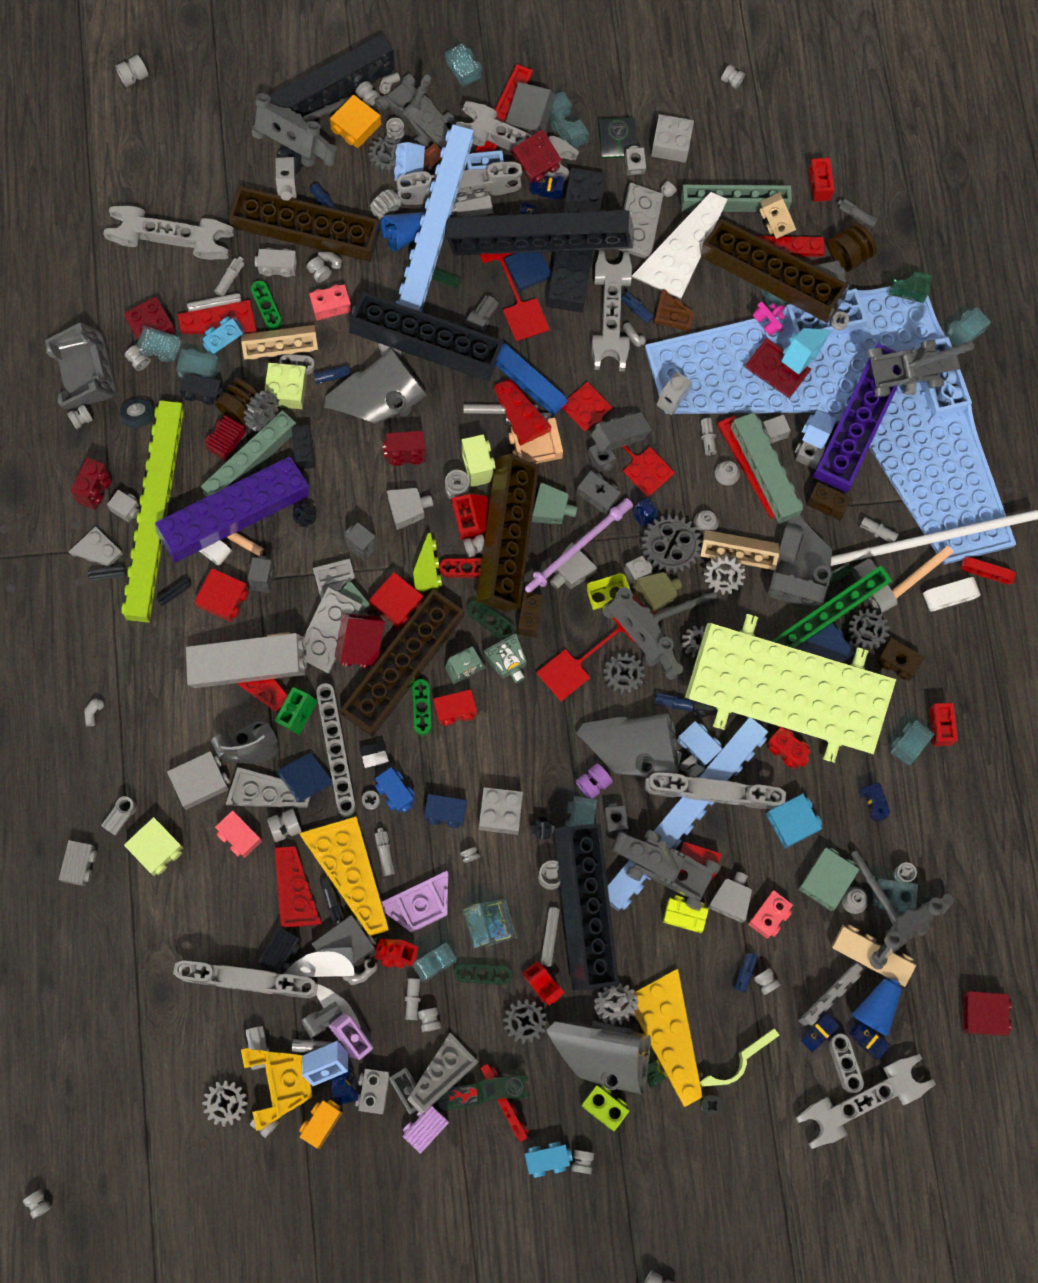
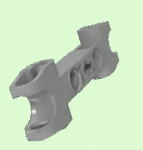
M466 101L463 107V111L472 117L474 122L470 124L456 122L457 126L474 130L472 144L477 146H484L488 140L512 152L513 147L533 136L496 120L497 112L494 109L474 102ZM548 137L561 159L576 160L579 154L577 149L558 137ZM560 165L556 172H549L545 176L568 180L570 171L563 165Z
M496 162L490 164L487 169L465 170L457 195L462 193L467 195L474 194V191L477 190L488 191L491 195L515 192L521 188V164L516 162ZM515 167L518 169V172L516 174H509L508 170ZM421 171L402 175L396 179L399 190L397 194L401 203L405 205L426 204L427 198H431L432 181H436L437 175H430L428 172ZM407 180L411 185L403 187L400 183ZM515 180L518 184L511 187L507 182ZM403 193H411V197L407 200L403 199L401 195Z
M113 206L109 209L111 217L123 222L117 228L104 229V237L122 246L137 247L139 239L194 248L193 254L201 259L229 258L228 249L215 244L220 238L234 236V228L227 224L204 218L201 219L199 226H193L178 222L144 218L145 211L134 206Z
M599 250L595 265L594 285H604L602 335L592 336L591 354L594 370H600L601 360L604 357L611 356L618 361L619 371H625L630 337L620 336L621 286H631L632 266L629 252H624L622 262L612 265L606 261L604 250ZM609 292H614L616 295L612 296ZM610 309L614 312L613 316H610ZM612 325L615 328L609 329L607 326Z
M662 772L654 773L645 780V790L648 793L665 797L678 796L693 800L745 805L746 807L759 809H774L785 803L786 792L781 788L766 785L752 786ZM653 780L659 781L660 787L655 786ZM773 791H777V792L780 793V795H781V800H780V801H779L780 796H779L777 793L773 792ZM770 795L775 798V802L770 799Z
M179 961L175 963L173 973L179 979L189 983L215 985L223 988L267 994L275 993L299 998H312L317 995L318 985L308 977L224 965H209L193 961ZM186 967H190L189 974L187 976H183V970ZM209 972V975L202 976V973ZM288 981L291 986H287L285 989L283 984H287ZM305 983L311 984V989L308 992H302V986Z
M916 1054L909 1058L896 1060L883 1067L888 1077L887 1079L835 1106L832 1105L829 1097L813 1103L795 1117L797 1123L813 1119L820 1126L819 1135L808 1143L810 1148L814 1149L821 1145L834 1143L847 1136L848 1134L843 1124L896 1096L899 1097L902 1105H906L920 1098L925 1092L936 1084L933 1079L918 1083L911 1076V1069L922 1059L921 1055ZM881 1086L887 1089V1096L885 1098L879 1094ZM864 1098H869L865 1105L858 1106L856 1104L862 1102ZM846 1104L852 1108L850 1116L844 1114L843 1108Z

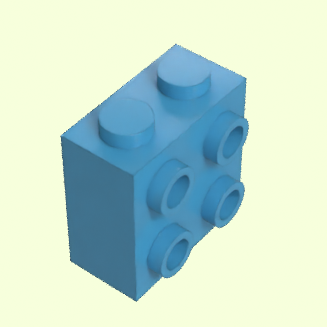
M804 794L768 811L766 814L784 849L812 836L822 829L821 819L817 814L813 813L811 809L813 808L812 803L808 797L805 798Z

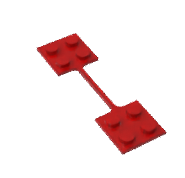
M514 253L481 254L480 257L483 264L494 260L501 262L517 300L516 305L503 309L515 341L517 342L550 331L537 298L527 302H522L519 299L503 260L504 257Z
M588 382L568 398V403L562 408L584 432L594 424L602 422L603 416L612 409L609 403ZM626 446L622 447L633 458L632 463L623 470V473L647 498L675 474L651 447L639 456L634 455Z
M635 592L632 596V599L635 602H637L640 606L644 607ZM615 617L612 619L617 623L618 629L580 660L574 659L565 649L536 672L561 702L590 679L589 675L582 669L581 663L619 632H624L633 643L635 642Z

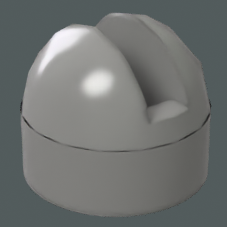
M666 181L661 187V193L666 197H671L677 191L675 186L669 181Z

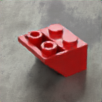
M467 494L452 498V509L460 540L486 534L490 505L488 496Z

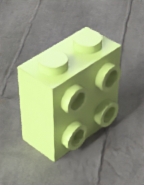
M154 817L124 844L153 876L164 872L167 868L166 865L171 860H176L182 854L181 850L183 849Z

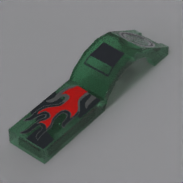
M528 1076L492 1078L477 1084L450 1088L438 1099L439 1111L444 1112L480 1106L483 1103L498 1099L529 1098L530 1093L525 1092L524 1081H528Z

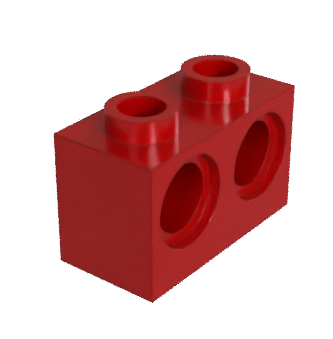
M830 158L812 159L809 167V177L813 202L831 201L834 193V183Z
M954 703L933 704L929 708L933 746H952L958 741Z

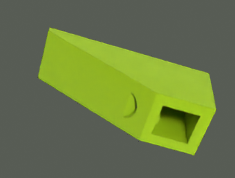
M428 533L413 571L415 590L421 595L429 594L433 589L439 593L438 586H442L441 575L436 573V568H439L438 557H434L433 550H437L436 540L432 539L431 533Z

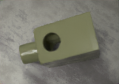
M664 572L637 578L633 585V589L644 607L650 609L649 613L655 614L670 605L677 597L676 590L682 588L678 578L670 580Z

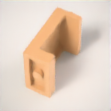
M550 418L547 421L552 426L551 432L521 446L518 443L517 435L514 434L511 427V433H508L510 444H514L515 450H512V454L533 464L562 459L563 449L555 418Z

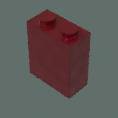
M342 613L335 658L340 664L344 666L358 664L364 668H369L370 665L374 666L379 657L385 621L379 616Z

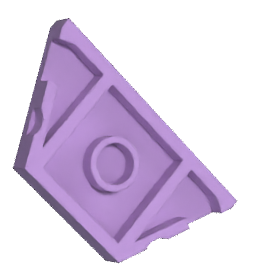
M445 871L381 902L383 912L410 933L446 917L448 907V872Z

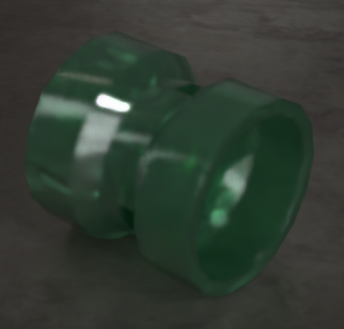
M658 1059L648 1065L647 1083L650 1088L668 1078L666 1073L661 1071Z

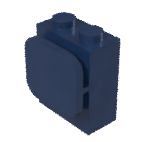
M833 623L794 648L840 663H846L855 655L851 643L844 640L841 629L838 626L835 627Z

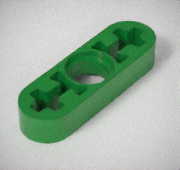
M256 281L251 285V292L263 321L269 330H278L282 325V321L265 282ZM260 287V289L263 292V297H260L257 288ZM264 302L271 303L269 309H263L261 305ZM270 314H272L273 319L276 320L275 324H272V322H270Z
M418 679L412 685L414 730L418 735L426 736L432 728L430 687L426 680ZM420 684L426 688L423 690V698H419V690H415V688H419ZM419 703H425L428 708L425 712H418L416 706ZM420 717H424V723L428 725V727H425V731H421V728L417 727L421 725Z

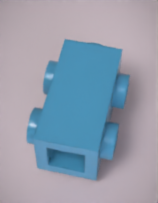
M228 316L220 321L221 326L217 329L213 326L204 332L206 336L203 338V345L208 352L216 353L246 332L235 316L231 319Z
M560 1142L548 1144L549 1148L541 1150L540 1146L528 1148L529 1153H525L528 1174H533L534 1178L545 1176V1171L554 1170V1173L566 1171V1167L570 1166L569 1161H573L570 1148L566 1149V1145H561Z

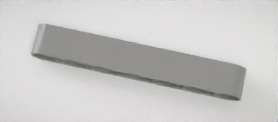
M323 683L317 688V699L337 808L342 816L350 817L355 813L356 805L336 696L333 687L330 684ZM325 690L331 692V695L327 698L321 696V693ZM327 709L334 710L332 716H325L324 712ZM335 727L338 729V732L335 735H329L328 730ZM334 746L341 747V751L338 754L331 752ZM337 765L345 767L341 773L335 772L334 769ZM342 783L348 785V789L345 792L338 790V786ZM346 802L352 804L351 809L348 811L341 809L342 804Z

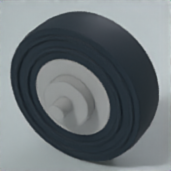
M133 399L121 407L120 417L124 425L131 428H139L153 420L154 409L148 400Z

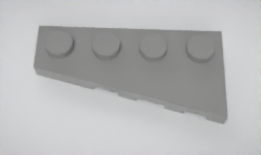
M237 767L226 806L308 808L311 796L298 802L282 779Z
M858 963L852 965L798 1021L803 1026L809 1024L812 1026L820 1018L819 1014L823 1010L827 1011L833 1005L832 1001L847 991L846 986L850 982L853 984L861 976L859 972L863 968Z
M449 1033L407 1100L422 1115L475 1067L478 1061Z

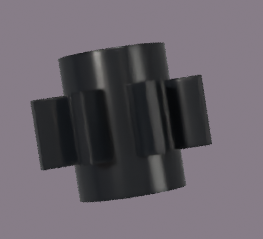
M302 503L293 512V519L300 527L308 528V525H312L317 518V513L314 507H310V504Z
M546 815L537 816L536 821H531V833L535 834L538 839H548L550 834H555V821H551V818Z

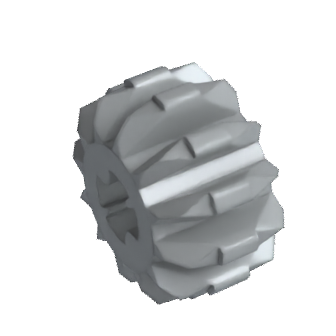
M388 189L377 195L370 207L375 217L381 220L386 215L394 214L401 206V200L396 192L394 193L393 190Z
M693 626L692 630H686L687 635L682 636V640L685 641L682 643V647L687 648L686 654L692 652V658H695L699 652L704 636L703 626H701L700 630ZM696 639L700 640V645L696 644Z

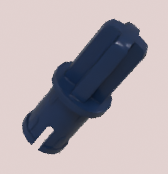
M318 183L310 187V192L317 199L318 205L337 210L331 202L330 196L323 191Z
M629 291L626 293V296L624 295L621 298V301L632 310V313H636L645 323H649L652 320L653 314L642 305V302L635 299Z
M346 365L334 369L330 367L329 370L313 374L317 385L327 381L335 382L334 379L350 376L351 371L350 367Z
M657 693L655 704L672 707V710L677 708L692 712L694 700L680 698L677 695L670 696Z
M750 952L746 954L742 968L738 970L740 973L733 989L746 993L750 978L754 976L752 973L758 959L756 954Z

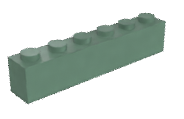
M683 185L681 193L682 212H692L710 192L727 199L722 212H760L759 209L762 208L760 201L779 192L784 199L788 211L792 203L791 186Z
M282 410L201 486L203 493L208 497L249 477L292 437V427H296V422Z
M754 412L735 419L731 429L778 524L798 517L803 510V504L796 497L794 486L788 481L786 470L780 465L778 454L772 449L770 438L762 429L761 420L756 417Z

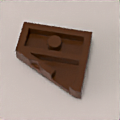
M662 289L654 323L690 331L694 312L685 307L677 298L674 299L667 294L668 291Z

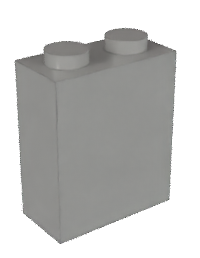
M211 751L167 771L185 810L229 790L227 786L230 783L225 772L221 774L219 767L222 764L218 756H213Z

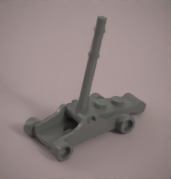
M408 73L402 78V84L387 96L384 95L376 98L375 104L382 112L390 108L417 135L414 138L415 144L425 146L426 148L432 140L442 151V148L447 145L446 134L449 130L448 128L455 125L456 120L449 112L442 115L435 108L432 101L424 95L427 92V87L430 85L431 77L429 75H425L422 78L421 85L417 90L415 88L417 85L415 79Z
M259 93L255 101L257 112L255 125L252 126V136L257 139H263L267 135L301 154V163L304 166H313L316 160L315 155L324 160L326 165L333 166L335 164L337 147L329 144L319 135L321 126L318 122L312 120L340 109L351 97L340 99L333 104L326 105L324 108L302 117L301 114H296L290 108H282L271 104L269 95ZM274 123H277L281 130L276 129Z
M928 340L920 343L921 349L905 350L885 355L882 353V348L868 350L867 356L868 359H871L876 384L875 396L883 397L890 395V387L928 382L929 389L944 386L943 378H940L938 374L960 370L958 354L974 349V344L972 342L963 343L960 346L945 349L942 352H934L936 342L935 340ZM894 365L900 367L901 372L899 375L893 373L892 368Z
M620 588L616 593L615 600L608 602L603 607V614L607 618L615 617L645 653L643 655V662L646 666L653 667L660 660L666 670L665 675L667 679L674 680L682 673L683 667L677 663L674 657L672 639L664 637L658 621L682 611L690 610L700 604L708 603L716 599L717 594L715 592L703 594L701 597L688 600L662 612L651 614L649 613V608L640 606L632 599L633 594L629 588Z
M647 830L644 836L647 839L646 842L619 832L611 851L635 863L634 867L628 868L626 872L628 877L640 881L642 876L645 875L688 897L685 905L695 911H700L703 905L700 900L713 873L718 874L721 868L719 864L711 860H706L704 865L696 862L689 856L669 848L665 841H660L662 836L652 830ZM680 870H685L688 874L685 881H680L677 878Z
M856 850L851 853V856L880 900L893 924L890 931L885 934V943L878 951L873 953L869 960L873 968L882 969L887 963V958L916 935L924 936L929 930V923L932 919L940 914H945L954 903V898L949 894L943 895L941 899L932 898L917 909L912 908L900 915L889 902L876 881V877L873 876L864 862V858Z

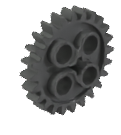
M668 514L667 520L661 516L660 522L654 519L653 525L648 524V530H644L643 533L646 537L641 539V542L645 543L641 545V549L645 550L643 556H649L647 560L653 562L652 569L658 566V572L665 569V573L668 574L669 570H672L673 575H675L677 570L681 574L684 568L689 571L691 568L690 564L695 566V559L699 560L700 558L698 553L701 552L702 548L699 546L702 545L703 541L697 540L700 538L701 533L695 534L697 527L691 528V521L686 524L685 517L680 521L678 520V515L672 519L670 514ZM669 530L672 535L666 536L662 531ZM676 531H679L680 533L676 538L675 544L673 545L668 558L665 559L664 556L668 550V547L671 544ZM680 538H686L689 543H682ZM661 546L664 551L658 552L655 550V547ZM678 554L681 559L675 560L672 555Z

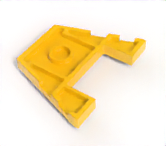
M248 1048L241 1049L244 1068L265 1064L273 1105L271 1108L253 1112L256 1131L262 1130L282 1115L313 1097L310 1083L302 1076L303 1055L259 1051Z

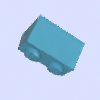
M803 328L799 333L795 332L789 340L791 344L783 351L785 355L781 362L797 374H800L819 354L831 331L828 329Z

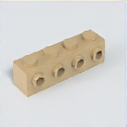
M315 325L241 335L244 359H257L266 356L274 357L281 354L318 350Z
M709 530L704 531L701 557L718 559V554L725 557V554L728 553V558L735 555V561L741 560V564L771 570L776 569L779 557V543Z
M850 924L847 927L842 925L832 944L833 949L887 978L896 980L901 983L900 985L906 986L916 967V964L912 962V957L904 953L899 955L894 952L887 958V963L882 969H875L871 966L869 960L873 953L878 951L882 945L876 943L877 939L869 934H866V936L859 934V929Z

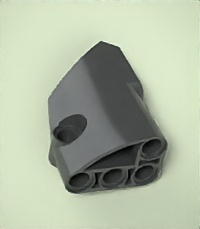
M391 349L366 370L354 373L326 395L324 408L376 424L397 414L402 417L409 415L412 411V405H416L428 394L406 362Z
M800 515L787 522L779 549L776 569L774 570L767 595L771 598L790 603L822 606L832 573V548L810 528ZM823 572L827 578L820 579L817 574Z
M668 713L633 719L617 717L583 723L576 733L614 774L643 776L644 779H647L650 775L657 772L679 773L675 726ZM647 767H652L650 771L645 772Z
M256 721L229 736L227 733H221L211 740L219 758L232 763H260L274 758L279 753L278 740L269 723L263 721ZM243 736L248 737V741L245 744L238 743L239 738Z
M557 1021L546 1030L563 1059L578 1077L603 1085L609 1090L618 1089L638 1094L644 1093L651 1047L650 1035L632 1031L617 1033L603 1030L599 1026ZM612 1075L617 1077V1084L613 1083Z

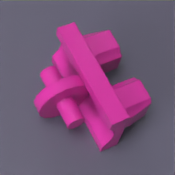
M760 302L758 304L759 308L753 314L757 322L761 323L765 318L771 321L763 327L769 336L778 331L780 333L785 329L776 317H779L781 321L785 318L782 313L785 307L783 305L777 307L773 303L770 306L773 310L771 313L764 303Z

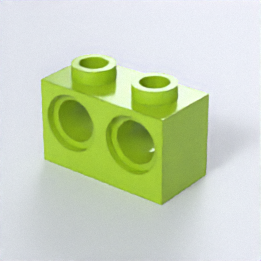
M596 1085L581 1106L614 1132L629 1113V1110L626 1109L628 1105L619 1098L617 1100L610 1096L612 1092L605 1086L601 1085V1087H598ZM599 1094L603 1097L604 1102L601 1106L594 1105V1095ZM612 1107H616L620 1111L618 1119H612L609 1116V1110Z

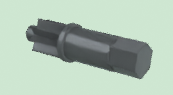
M846 199L844 201L839 200V209L849 214V216L856 218L870 228H873L877 223L878 219L857 207V205Z

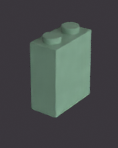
M825 848L818 856L798 890L825 908L833 911L860 869L856 867L853 861L841 858L836 850Z

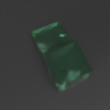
M914 271L908 279L894 280L889 288L888 295L924 303L929 295L932 275Z

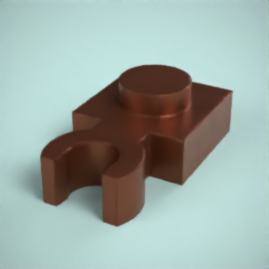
M436 143L424 152V172L427 171V167L431 166L434 169L442 161L440 157L441 149Z

